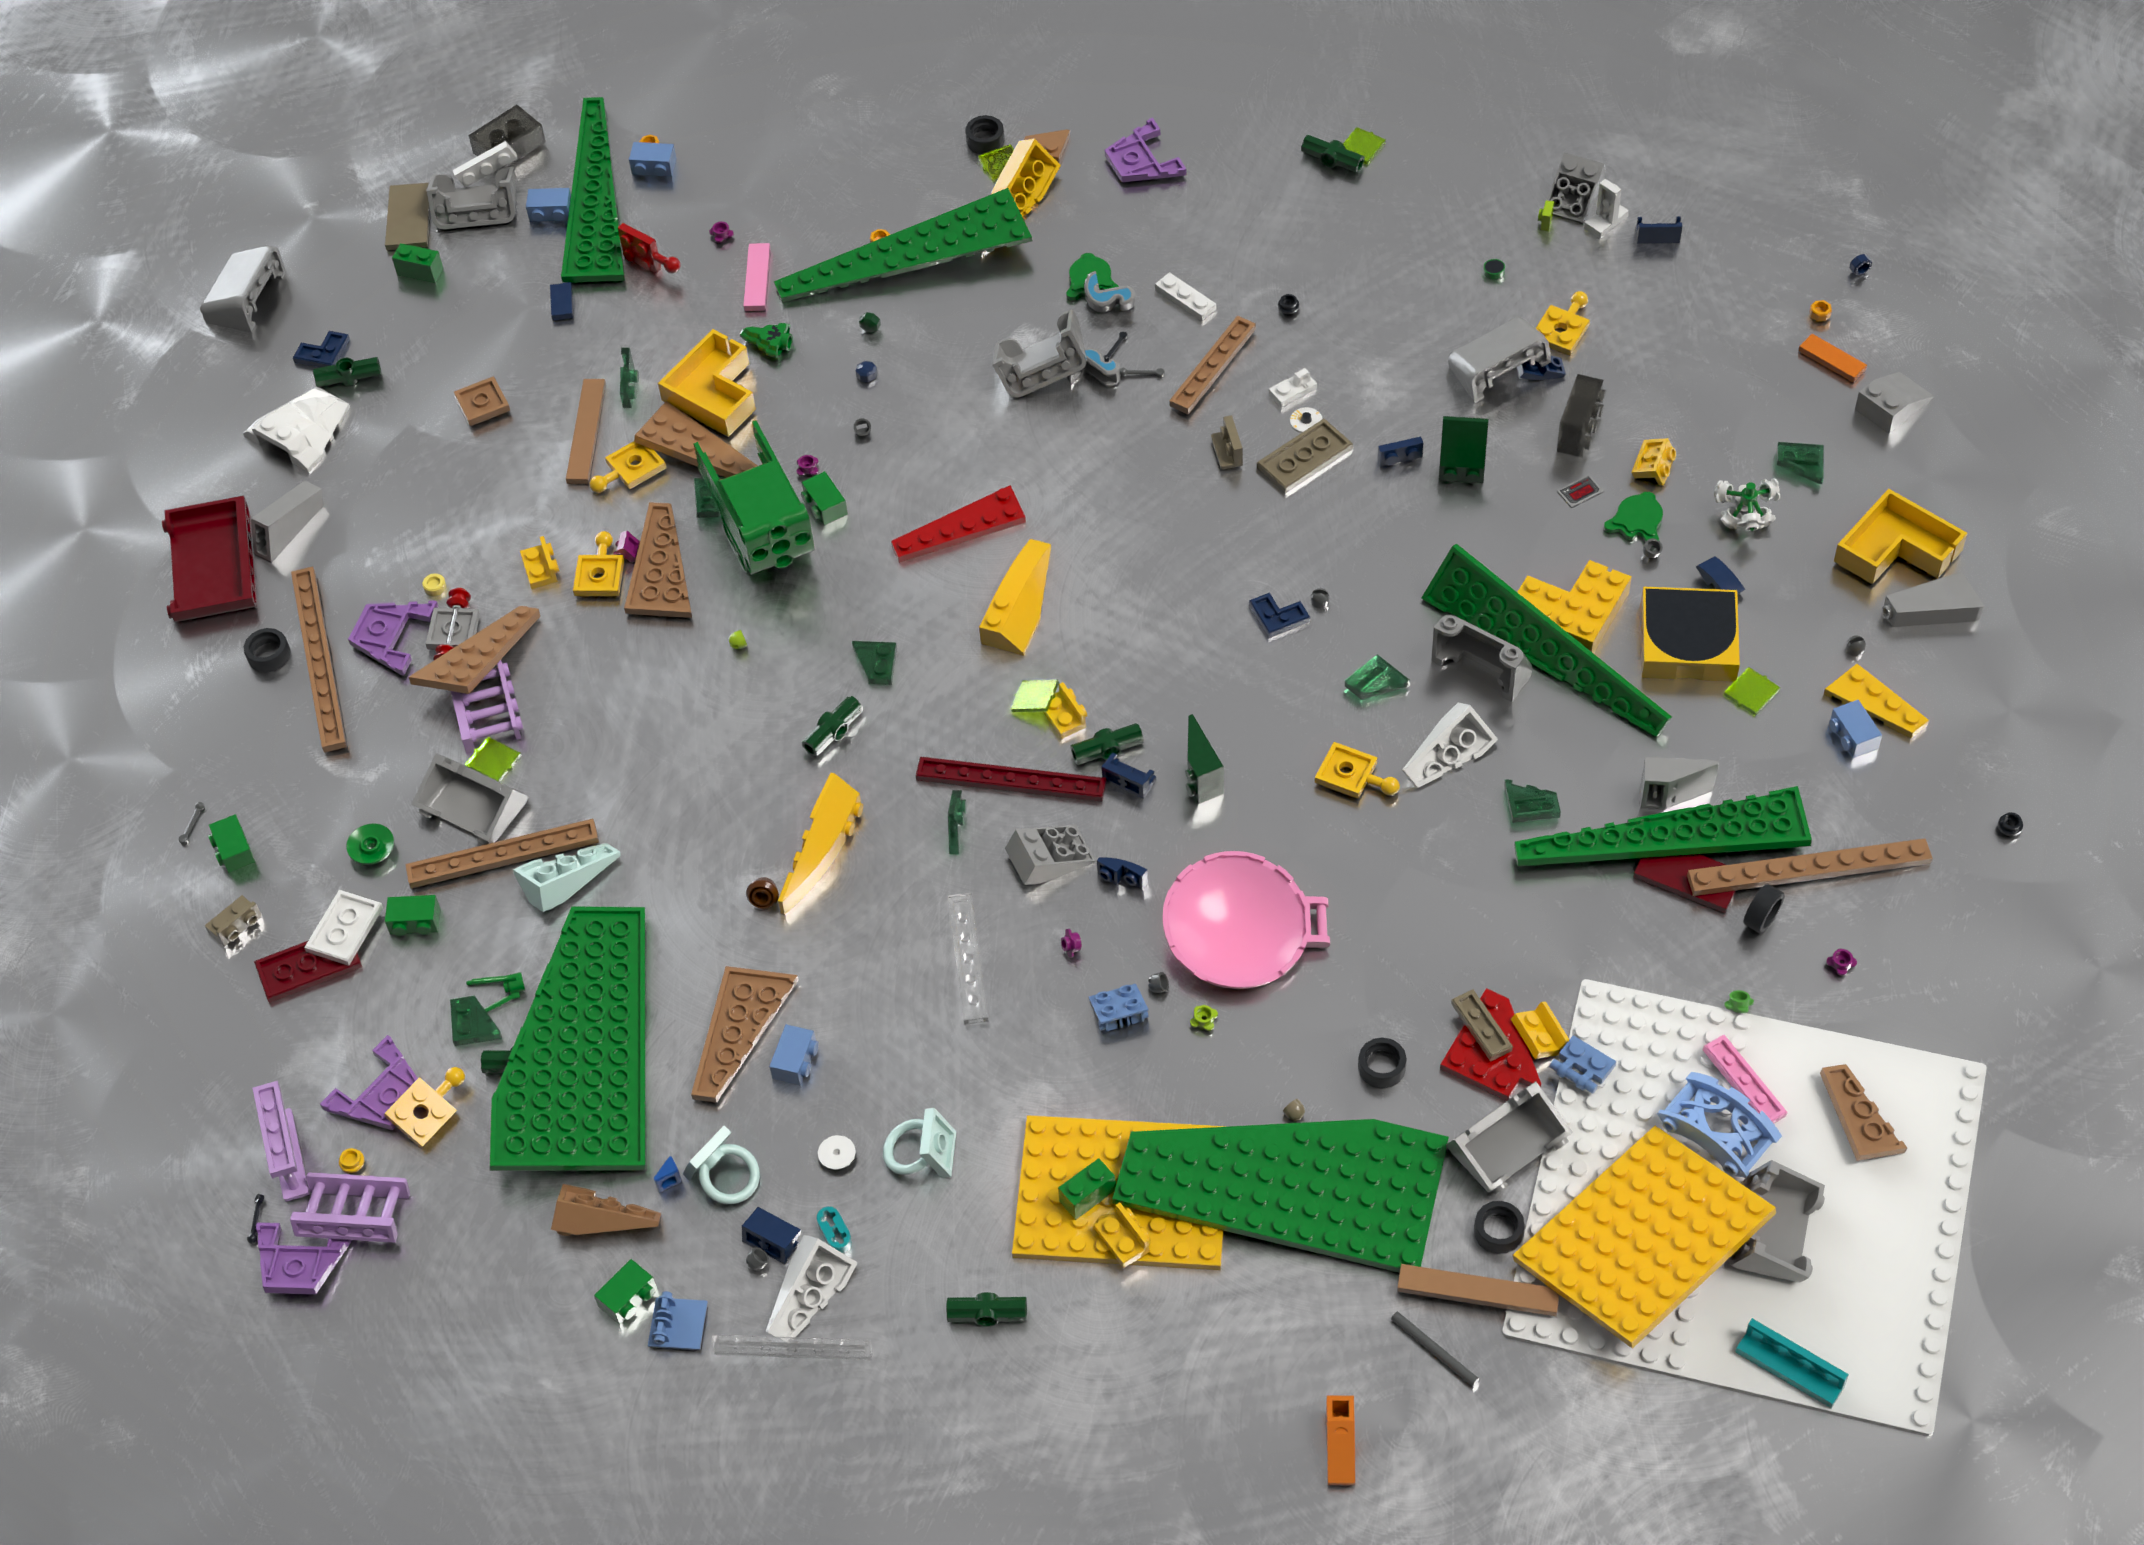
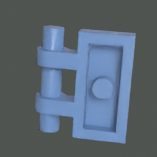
M1573 1035L1559 1052L1558 1058L1564 1062L1561 1063L1553 1059L1549 1067L1556 1071L1559 1077L1563 1079L1566 1077L1576 1083L1577 1088L1582 1091L1586 1089L1593 1094L1597 1090L1598 1085L1592 1082V1079L1602 1084L1616 1066V1061ZM1574 1067V1068H1576L1577 1070L1581 1071V1072L1584 1073V1074L1581 1075V1074L1577 1073L1576 1071L1572 1070V1068Z

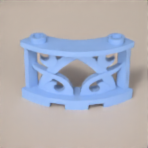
M1691 1072L1686 1077L1688 1083L1665 1110H1660L1657 1113L1662 1121V1126L1668 1132L1686 1137L1701 1146L1721 1164L1723 1170L1728 1175L1747 1178L1750 1174L1749 1170L1772 1143L1778 1142L1782 1137L1781 1133L1763 1111L1758 1113L1748 1104L1750 1099L1733 1087L1728 1090L1718 1085L1719 1080L1716 1078ZM1725 1109L1732 1113L1731 1125L1735 1133L1711 1131L1704 1112H1721ZM1738 1119L1741 1120L1745 1125L1742 1124V1126L1740 1127ZM1757 1139V1144L1752 1148L1750 1142ZM1741 1144H1743L1748 1154L1742 1162L1739 1159L1742 1154ZM1733 1151H1736L1738 1153L1739 1158L1735 1155Z

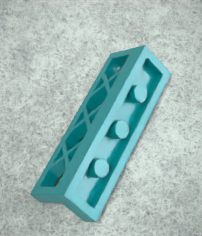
M1753 1318L1748 1323L1746 1334L1735 1351L1737 1354L1831 1409L1844 1390L1849 1376L1848 1373Z

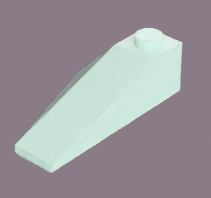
M605 843L580 849L576 855L564 856V854L555 855L556 860L543 862L542 859L534 860L513 869V873L529 903L544 912L552 910L555 906L568 900L619 858L621 854L620 851Z

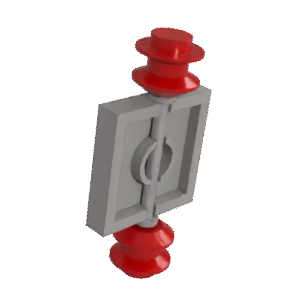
M455 588L449 591V598L446 602L449 608L433 609L425 643L427 649L435 650L436 652L433 660H436L476 634L480 617L479 609H468L471 595L464 588Z

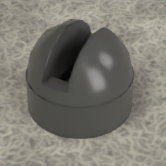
M865 418L857 419L853 424L854 432L860 436L869 434L871 431L870 422ZM867 424L866 428L858 430L856 428L858 425Z
M1654 538L1648 539L1643 546V554L1650 559L1658 557L1663 550L1662 543ZM1652 546L1656 548L1653 552L1650 551Z
M1323 588L1313 590L1311 604L1316 608L1326 607L1329 604L1328 591Z
M1858 635L1850 637L1847 641L1846 651L1852 656H1860L1864 653L1866 648L1864 638Z
M1164 972L1155 973L1148 979L1150 983L1148 987L1152 992H1166L1169 988V981Z
M754 1247L746 1257L748 1267L754 1271L761 1270L769 1262L767 1253L758 1247Z

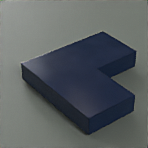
M328 331L321 346L301 342L293 356L294 363L318 368L336 365L350 340L349 334Z
M1270 592L1249 600L1251 610L1269 638L1310 622L1311 617L1301 601L1279 609Z

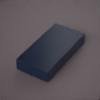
M571 282L550 285L552 321L574 318Z

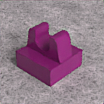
M629 531L621 532L619 541L615 543L617 551L613 552V555H623L624 559H627L630 563L635 562L640 541Z

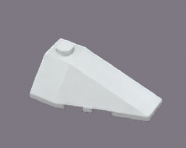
M1458 702L1438 722L1402 771L1419 788L1441 777L1443 773L1453 768L1457 769L1463 766V763L1482 756L1498 738L1471 705Z
M804 1235L791 1258L766 1332L789 1344L810 1323L813 1315L819 1309H823L828 1304L827 1301L846 1286L857 1262L822 1240Z

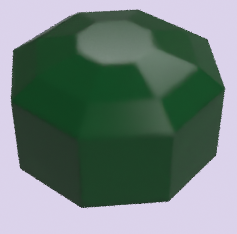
M866 312L859 319V326L865 332L875 333L881 325L880 318L874 313Z

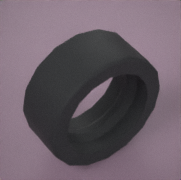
M988 115L978 116L971 119L966 125V142L970 150L976 153L988 154L999 150L1003 146L1005 141L1002 122L996 117ZM985 130L996 133L993 137L986 139L974 136L976 133Z
M273 628L255 631L246 639L243 646L248 663L259 672L276 671L283 667L290 657V647L286 637L281 631ZM277 643L280 645L279 649L271 656H254L255 651L264 644Z
M1765 884L1750 903L1744 916V925L1760 934L1763 933L1777 916L1783 904L1785 894L1775 887Z
M1384 1037L1375 1038L1366 1042L1360 1049L1358 1057L1359 1074L1369 1085L1377 1088L1392 1087L1398 1084L1405 1075L1406 1053L1396 1041ZM1383 1052L1396 1058L1397 1067L1388 1073H1378L1368 1067L1367 1061L1371 1055Z
M1504 1201L1489 1202L1483 1205L1477 1212L1474 1223L1475 1238L1479 1245L1489 1252L1496 1254L1508 1253L1516 1249L1522 1241L1525 1228L1524 1217L1520 1210L1511 1203ZM1492 1216L1507 1217L1514 1223V1234L1505 1239L1491 1237L1484 1230L1485 1220Z

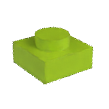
M1546 200L1544 209L1540 208L1538 221H1541L1542 231H1549L1554 201Z

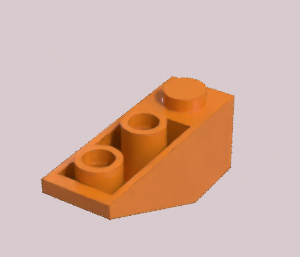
M1327 1395L1328 1485H1355L1354 1396Z

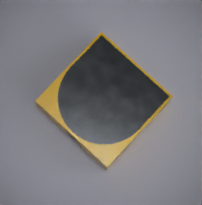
M1643 587L1641 597V631L1643 634L1641 649L1642 678H1695L1705 681L1737 682L1740 667L1737 590Z

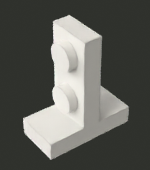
M1607 179L1600 182L1596 214L1585 222L1584 229L1601 239L1628 217L1629 210L1620 205L1622 189Z

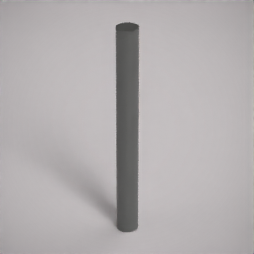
M1398 1311L1393 1314L1391 1318L1393 1322L1468 1384L1474 1387L1478 1383L1479 1378L1407 1318Z

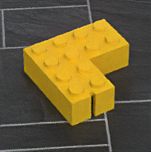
M712 329L658 382L661 400L664 402L668 401L685 414L729 437L756 410L753 392L733 382L750 364L746 346L733 339L728 340V336Z
M1888 488L1837 544L1834 562L1871 584L1881 576L1898 556L1932 576L1939 578L1948 568L1950 562L1952 563L1963 551L1968 533Z
M1589 560L1570 592L1528 575L1517 592L1592 653H1595L1629 595L1632 576L1614 569L1609 572L1608 567Z

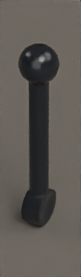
M1126 332L1119 333L1117 342L1107 355L1103 356L1105 362L1109 361L1120 343L1127 340L1128 334Z
M257 1194L254 1201L256 1206L251 1233L247 1237V1241L250 1244H254L257 1241L256 1224L259 1219L261 1204L264 1201V1195Z

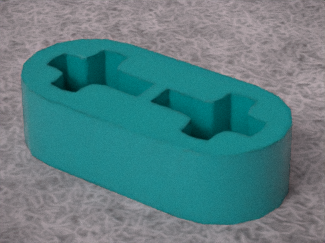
M829 1206L819 1210L817 1222L827 1244L841 1253L847 1252L852 1245V1240L840 1213L836 1208ZM829 1216L833 1219L834 1226L830 1227L829 1223L825 1221V1217ZM836 1233H838L840 1238L844 1240V1243L839 1244V1242L836 1241Z

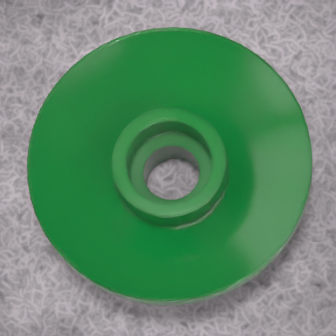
M366 824L351 833L346 843V850L349 857L356 863L363 865L376 864L384 860L392 852L394 837L392 832L384 825Z

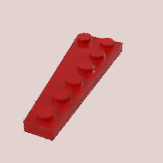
M1010 485L892 540L891 544L900 563L1026 523V517Z

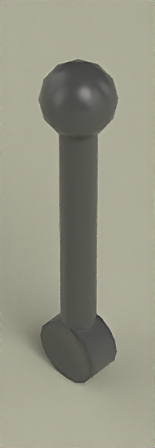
M1121 368L1120 375L1140 374L1163 377L1165 371L1162 368L1157 370H1127L1126 368Z
M202 802L195 804L196 810L185 833L179 836V842L182 845L189 842L188 835L200 811L205 807Z

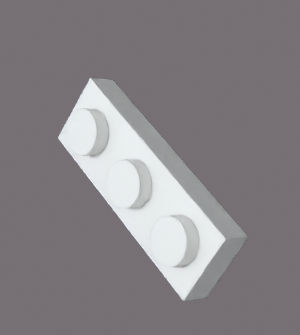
M505 141L453 170V173L466 188L517 160V154Z
M1170 272L1155 283V290L1200 321H1203L1217 310L1215 302Z

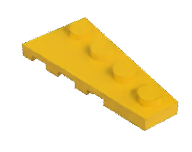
M1855 664L1824 690V695L1830 698L1834 696L1842 700L1844 705L1859 700L1871 718L1875 717L1884 721L1885 726L1909 738H1913L1929 722L1925 716L1859 664Z

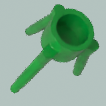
M521 972L506 976L477 978L466 982V985L503 982L505 993H511L507 997L484 1009L485 1012L496 1009L513 999L520 998L519 992L525 991Z

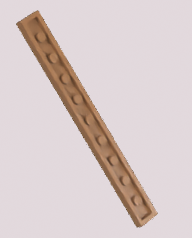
M313 566L291 571L321 746L325 753L345 748L347 744L316 573Z
M1926 838L1688 870L1687 878L1693 896L1763 887L1765 884L1772 886L1931 864L1933 858Z

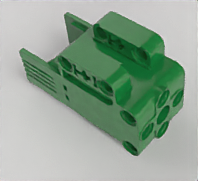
M756 420L752 421L756 447L759 452L757 454L762 465L725 479H719L706 452L703 453L698 442L693 443L700 474L720 510L726 536L746 573L750 572L751 575L773 566L777 568L787 567L794 558L815 551L810 519L806 507L799 501Z

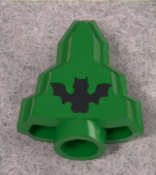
M787 323L767 325L763 328L746 327L740 333V337L746 342L757 345L758 350L764 351L767 356L779 358L783 350L789 351L793 342V336L789 333L791 325Z

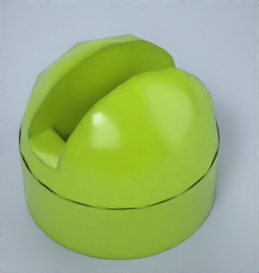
M741 630L735 631L730 635L729 643L733 649L747 647Z

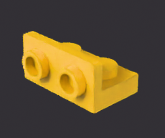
M1649 439L1643 441L1631 472L1634 479L1655 477L1659 486L1665 484L1670 474L1672 463L1676 458V450L1672 447L1669 439Z
M544 536L539 537L541 545L520 551L531 589L558 582L555 574L560 572L556 559L551 560L550 556H554L551 543L546 544Z
M1063 682L1059 684V692L1039 701V707L1061 739L1086 728L1085 718L1087 717V712L1082 704L1079 705L1076 702L1073 690L1071 688L1068 689Z
M1540 1002L1533 1011L1515 1013L1511 1018V1021L1535 1059L1558 1056L1566 1043L1569 1042L1568 1036L1547 1002Z
M1119 1202L1115 1205L1116 1211L1094 1224V1229L1121 1266L1125 1268L1150 1252L1149 1241L1151 1239L1144 1227L1139 1228L1136 1224L1133 1212L1128 1207L1125 1209Z

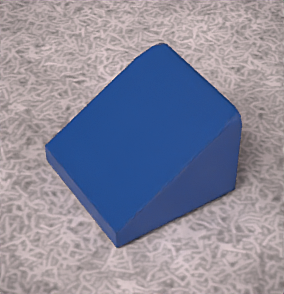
M672 1156L665 1161L654 1176L658 1192L665 1191L682 1182L679 1170Z

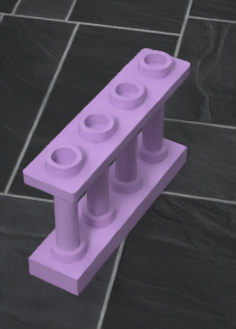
M502 660L497 663V668H493L483 678V680L500 676L502 685L470 694L451 691L466 754L476 752L474 742H477L479 738L514 730L516 740L521 739L519 730H523L520 716L516 717L515 712H519L516 698H511V694H515L512 681H507L506 678L510 676L508 664L502 663ZM505 694L507 703L472 712L470 710L466 711L465 706H469L471 702ZM509 712L511 721L477 730L474 728L470 729V724H473L475 720Z
M278 1081L252 1088L269 1173L272 1179L279 1177L285 1202L308 1196L310 1193L293 1112L291 1108H284Z
M307 1173L306 1180L309 1191L312 1194L306 1211L293 1212L290 1222L295 1236L396 1242L398 1233L394 1218L391 1217L397 1198L408 1199L410 1196L407 1179L399 1177ZM322 1194H337L330 1214L316 1213ZM348 1195L362 1196L354 1216L341 1215ZM372 1197L387 1198L381 1217L366 1216Z

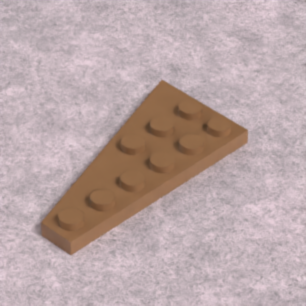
M725 967L691 1093L693 1100L718 1102L798 982V975Z

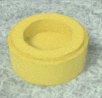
M430 574L422 582L425 593L430 596H438L446 589L445 579L440 574Z

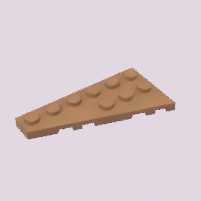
M668 401L655 412L635 434L634 438L635 443L697 467L698 463L693 443L698 442L703 453L706 452L716 473L726 478L758 466Z
M649 502L624 606L625 614L692 618L673 509L670 503Z
M527 606L515 608L409 676L410 684L470 694L540 618L539 609Z

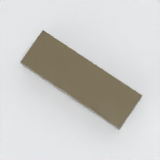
M1474 989L1451 999L1452 1006L1490 1061L1512 1051V1044Z

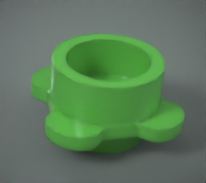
M1736 990L1730 993L1729 1001H1726L1724 1006L1737 1013H1746L1749 1011L1748 1007L1754 1004V1000L1750 998L1747 992Z

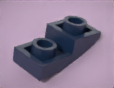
M1551 356V363L1543 367L1537 361L1532 366L1528 361L1517 366L1519 377L1523 379L1550 380L1562 378L1566 375L1562 358Z
M1716 556L1696 566L1708 586L1713 584L1715 589L1737 590V595L1746 590L1735 574Z
M1099 857L1097 859V873L1105 881H1111L1118 885L1124 879L1128 884L1136 885L1141 889H1144L1148 884V870L1142 866L1117 858Z

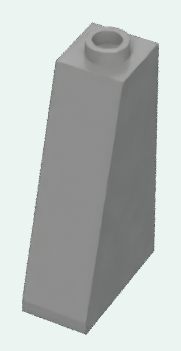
M304 480L251 518L254 554L270 562L275 560L323 507L322 488Z
M1958 572L1886 595L1882 612L1884 617L1889 619L1893 627L1973 622L1981 619L1984 604L1963 572Z

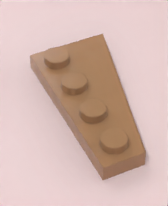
M1843 1064L1822 1068L1820 1075L1856 1160L1860 1161L1905 1153L1907 1146L1903 1141L1899 1142L1893 1133L1895 1130L1889 1122H1885L1878 1113L1879 1108L1874 1101L1871 1102L1864 1094L1865 1089L1849 1067Z

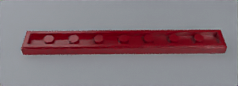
M920 757L916 771L917 781L1103 802L1106 787V778L929 757Z

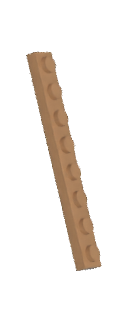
M594 819L580 821L405 864L410 888H415L599 843Z

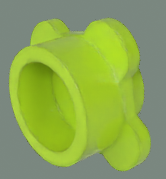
M1207 1005L1196 1006L1194 1008V1017L1190 1020V1024L1194 1028L1202 1027L1206 1031H1211L1214 1029L1213 1022L1218 1017V1012Z

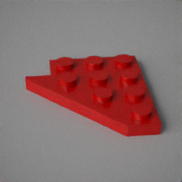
M1486 988L1480 1000L1512 1044V1051L1490 1061L1464 1024L1441 1062L1440 1069L1508 1101L1519 1083L1529 1086L1537 1082L1541 1087V1081L1528 1047L1511 1021L1515 1013L1509 998Z

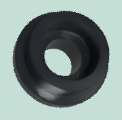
M1285 294L1278 301V309L1284 314H1293L1299 309V301L1296 296Z
M2009 812L2000 817L1998 828L2005 835L2015 836L2021 833L2023 821L2018 814Z

